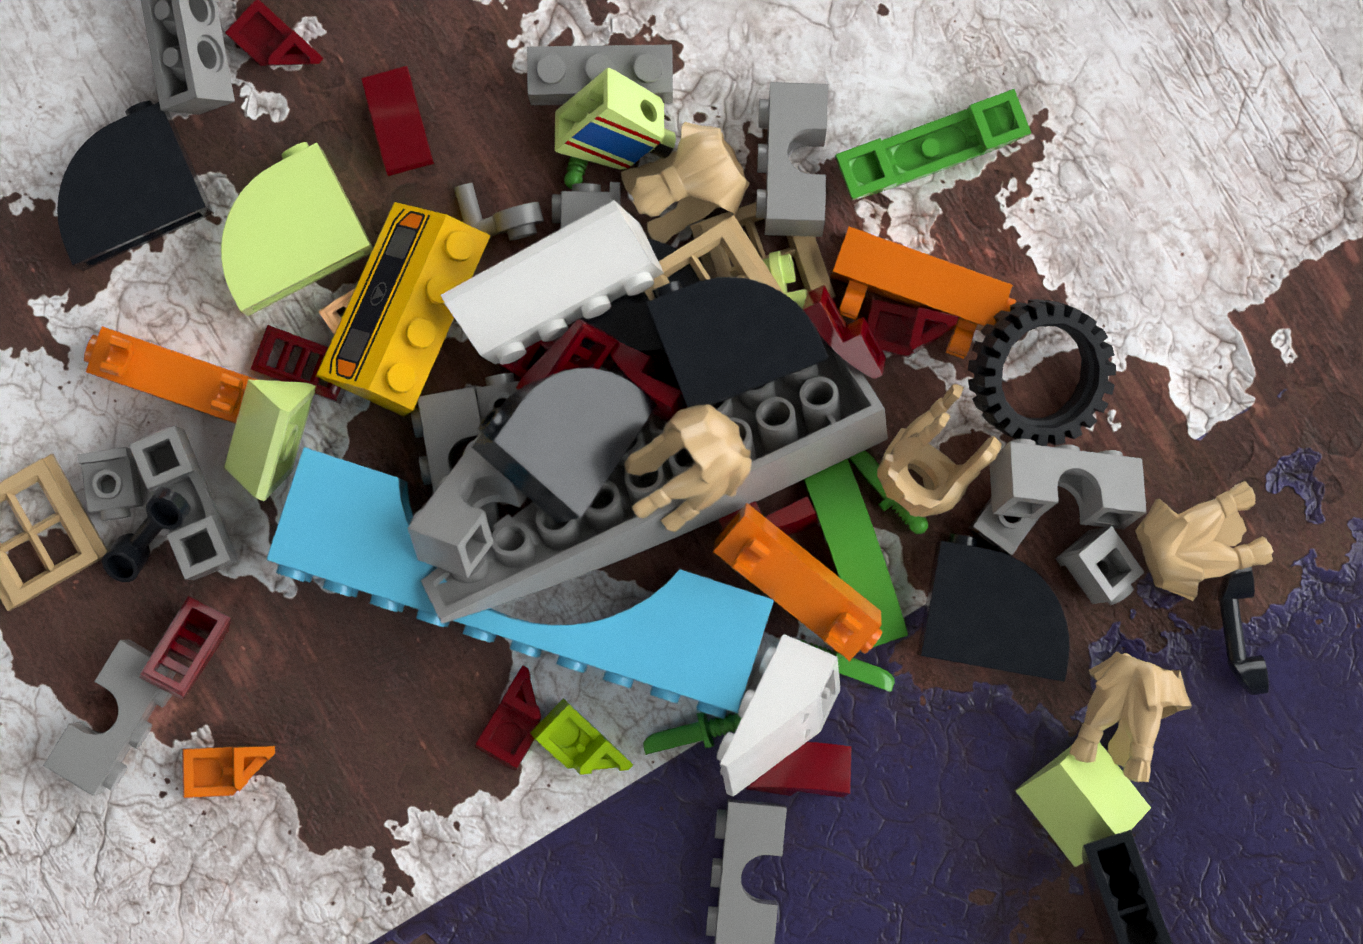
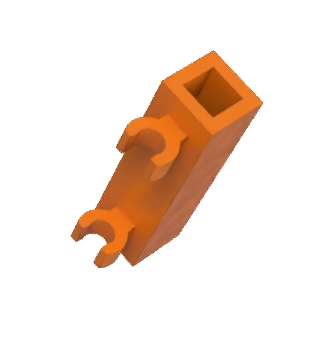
M850 226L847 229L830 276L833 279L848 284L839 307V312L841 316L856 320L866 291L917 309L921 307L959 316L958 325L953 330L945 353L961 359L967 356L975 330L981 331L986 324L994 325L996 320L993 316L1001 310L1010 312V305L1016 303L1015 299L1009 298L1012 284Z
M101 326L98 336H91L84 353V362L88 363L87 373L236 424L248 379L257 380Z
M748 503L742 507L716 538L713 550L715 554L847 660L850 661L859 650L864 654L867 653L881 637L883 632L879 629L881 627V610Z

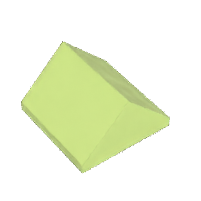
M248 379L224 468L256 499L265 501L292 473L315 393V385L303 382Z
M1101 743L1097 746L1095 762L1086 763L1076 760L1073 755L1069 754L1070 746L1015 789L1016 793L1074 867L1083 863L1082 847L1084 844L1130 829L1132 830L1151 809L1130 780L1123 775L1120 767L1114 764L1112 757Z

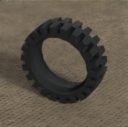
M1031 299L1028 300V303L1017 302L1010 305V312L1001 310L993 316L996 323L994 325L986 324L981 330V333L985 336L983 342L975 341L972 351L978 355L976 360H969L968 371L974 374V378L968 380L969 390L976 394V397L972 398L976 408L983 412L981 416L989 424L1011 438L1030 439L1040 446H1047V443L1053 445L1066 443L1065 437L1076 439L1083 434L1080 427L1091 428L1097 422V419L1093 416L1095 411L1104 413L1108 406V403L1102 400L1104 393L1113 394L1115 384L1108 381V376L1116 375V364L1108 359L1115 356L1112 345L1104 342L1108 336L1104 329L1096 326L1097 321L1091 316L1064 303ZM1040 326H1056L1066 331L1077 343L1081 356L1080 380L1072 397L1056 413L1044 418H1026L1017 414L1005 399L1002 389L1003 365L1011 347L1026 332Z

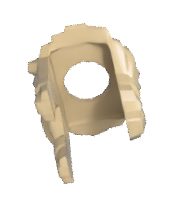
M684 122L681 126V139L677 151L671 152L667 158H660L655 162H649L640 167L630 168L621 172L624 186L629 194L632 195L633 203L639 214H646L650 217L659 216L672 203L678 202L676 209H672L663 217L647 222V231L651 239L666 243L674 234L684 230L686 226L702 220L717 208L722 207L729 211L732 216L736 217L743 196L749 186V182L744 175V169L737 160L734 149L724 140L721 128L701 126Z
M952 384L944 397L939 398L931 406L930 410L917 417L907 428H901L888 446L883 460L877 469V476L886 496L899 503L912 516L926 517L953 509L962 496L965 495L969 484L978 477L981 470L996 459L1001 449L1002 443L992 436L964 464L957 465L945 454L928 444L944 429L949 421L950 415L946 411L961 396L964 388L961 385ZM908 469L914 470L923 478L924 487L911 477Z
M710 404L693 406L678 411L665 425L662 434L645 447L630 454L624 462L628 473L640 476L656 471L669 457L682 448H687L696 463L690 469L673 478L662 488L636 502L632 509L638 518L648 517L656 509L671 503L672 499L687 498L676 510L660 520L667 530L676 532L687 521H691L701 510L714 504L724 494L731 497L735 496L737 488L748 477L751 469V450L746 449L739 436V425L717 411Z
M1246 481L1235 485L1232 489L1218 495L1215 499L1197 504L1180 514L1174 512L1161 499H1155L1149 513L1135 532L1141 543L1146 564L1156 587L1194 601L1198 593L1199 582L1208 578L1224 576L1237 569H1245L1253 565H1266L1273 561L1272 546L1263 536L1249 544L1236 546L1241 542L1243 534L1247 531L1243 518L1240 517L1238 511L1248 510L1255 505L1256 496L1252 487H1249Z
M1118 651L1101 664L1089 669V674L1097 680L1095 683L1096 689L1088 703L1085 721L1080 728L1077 739L1071 746L1069 754L1082 762H1095L1097 746L1102 738L1103 730L1119 721V726L1108 743V753L1111 755L1114 764L1124 767L1123 775L1129 780L1149 782L1151 773L1150 762L1152 761L1154 751L1153 745L1159 731L1161 719L1178 711L1190 709L1192 704L1185 691L1180 670H1166L1152 663L1136 659L1127 653L1121 655Z

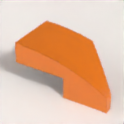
M275 746L182 748L183 797L233 796L237 791L240 792L267 760L271 759L275 754Z

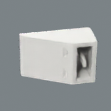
M783 634L777 648L771 646L768 648L759 668V674H762L763 677L756 691L749 689L741 702L738 716L742 717V720L735 734L728 732L725 735L718 750L717 759L721 761L720 774L723 775L728 795L734 797L781 760L821 732L840 692L837 656Z

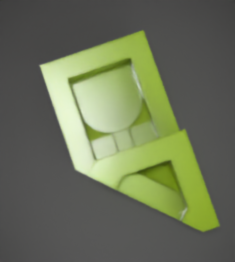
M564 698L530 732L534 739L567 769L574 768L579 775L592 774V770L618 768L619 771H625L633 766L624 754Z

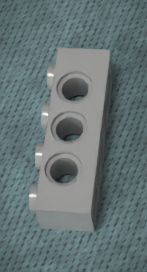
M141 0L161 111L200 115L235 102L216 0Z

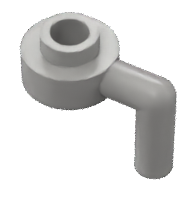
M473 183L463 184L454 188L464 223L490 235V237L508 233L510 241L536 234L535 225L544 221L539 202L511 207L493 214L492 217L482 219Z

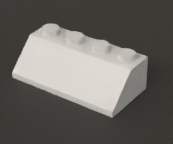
M612 201L452 288L441 296L480 356L494 364H508L526 354L525 348L540 340L547 342L559 338L569 329L567 325L582 317L590 319L605 313L611 308L610 302L625 294L633 296L646 291L654 284L653 279L664 274L640 223L616 201Z

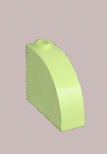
M303 142L284 151L281 155L283 160L262 171L252 179L236 198L229 211L222 234V267L229 290L240 312L246 316H250L363 258L373 250L371 242L318 143L309 146L307 142Z

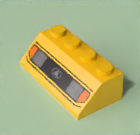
M394 202L316 376L403 417L412 412L454 319L441 295L472 278L490 235L447 214Z

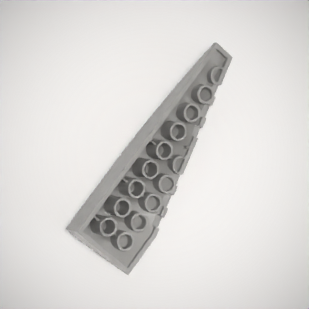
M820 336L828 355L826 361L712 405L717 411L739 425V436L746 449L751 450L750 473L742 485L737 488L735 496L731 497L724 494L714 504L701 510L691 521H687L676 532L667 530L660 520L676 510L687 498L672 499L671 503L656 509L648 517L638 518L632 509L636 502L648 497L696 464L688 449L682 448L669 457L656 471L640 476L626 471L624 462L629 455L645 447L664 432L667 422L651 413L581 518L557 523L539 506L531 502L512 518L506 515L493 525L494 531L491 535L494 543L468 578L437 568L422 579L421 583L441 624L587 574L713 522L741 509L746 503L750 504L751 502L761 500L887 440L885 408L863 373L846 362ZM443 579L447 581L446 583L439 584Z

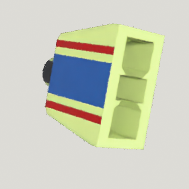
M606 68L555 111L556 152L616 169H628L647 153L663 159L667 158L673 151L676 143L675 133L664 128V103L662 99L611 68Z

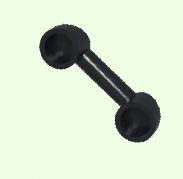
M159 487L146 505L148 516L134 533H127L116 539L104 555L102 565L106 573L120 582L135 580L149 559L150 543L162 529L173 530L178 528L189 514L191 508L187 500L170 488Z
M1248 567L1237 569L1223 576L1219 588L1218 601L1220 604L1228 666L1246 692L1250 695L1266 694L1269 691L1267 667L1262 655L1251 657L1246 655L1238 601L1239 599L1254 597V577L1252 568Z

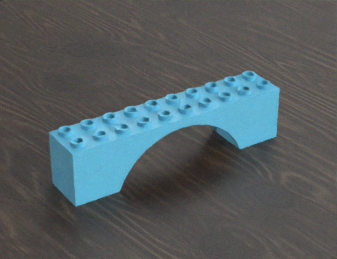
M304 447L266 559L279 564L276 573L303 582H311L313 575L324 578L323 588L348 597H357L360 590L372 594L370 604L394 612H403L406 605L419 609L416 619L440 627L449 626L450 621L441 624L421 583L422 579L438 567L419 561L407 529L413 518L407 482L398 477ZM680 569L665 586L648 599L624 612L594 622L575 625L533 623L511 617L492 608L452 621L465 624L463 634L491 643L495 641L496 635L512 640L509 648L511 650L536 658L540 657L542 650L559 655L557 665L582 673L586 672L588 665L606 670L603 680L627 688H631L634 680L652 685L650 692L652 696L678 704L680 695L698 700L696 707L698 711L725 719L727 710L738 713L774 600ZM443 579L439 584L446 583L447 581Z

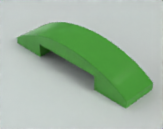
M1015 89L971 104L965 110L883 140L879 138L836 154L835 158L853 201L962 164L1029 136L1031 130Z
M848 459L803 479L838 577L881 610V627L879 629L883 632L873 647L907 636L908 632L900 605Z

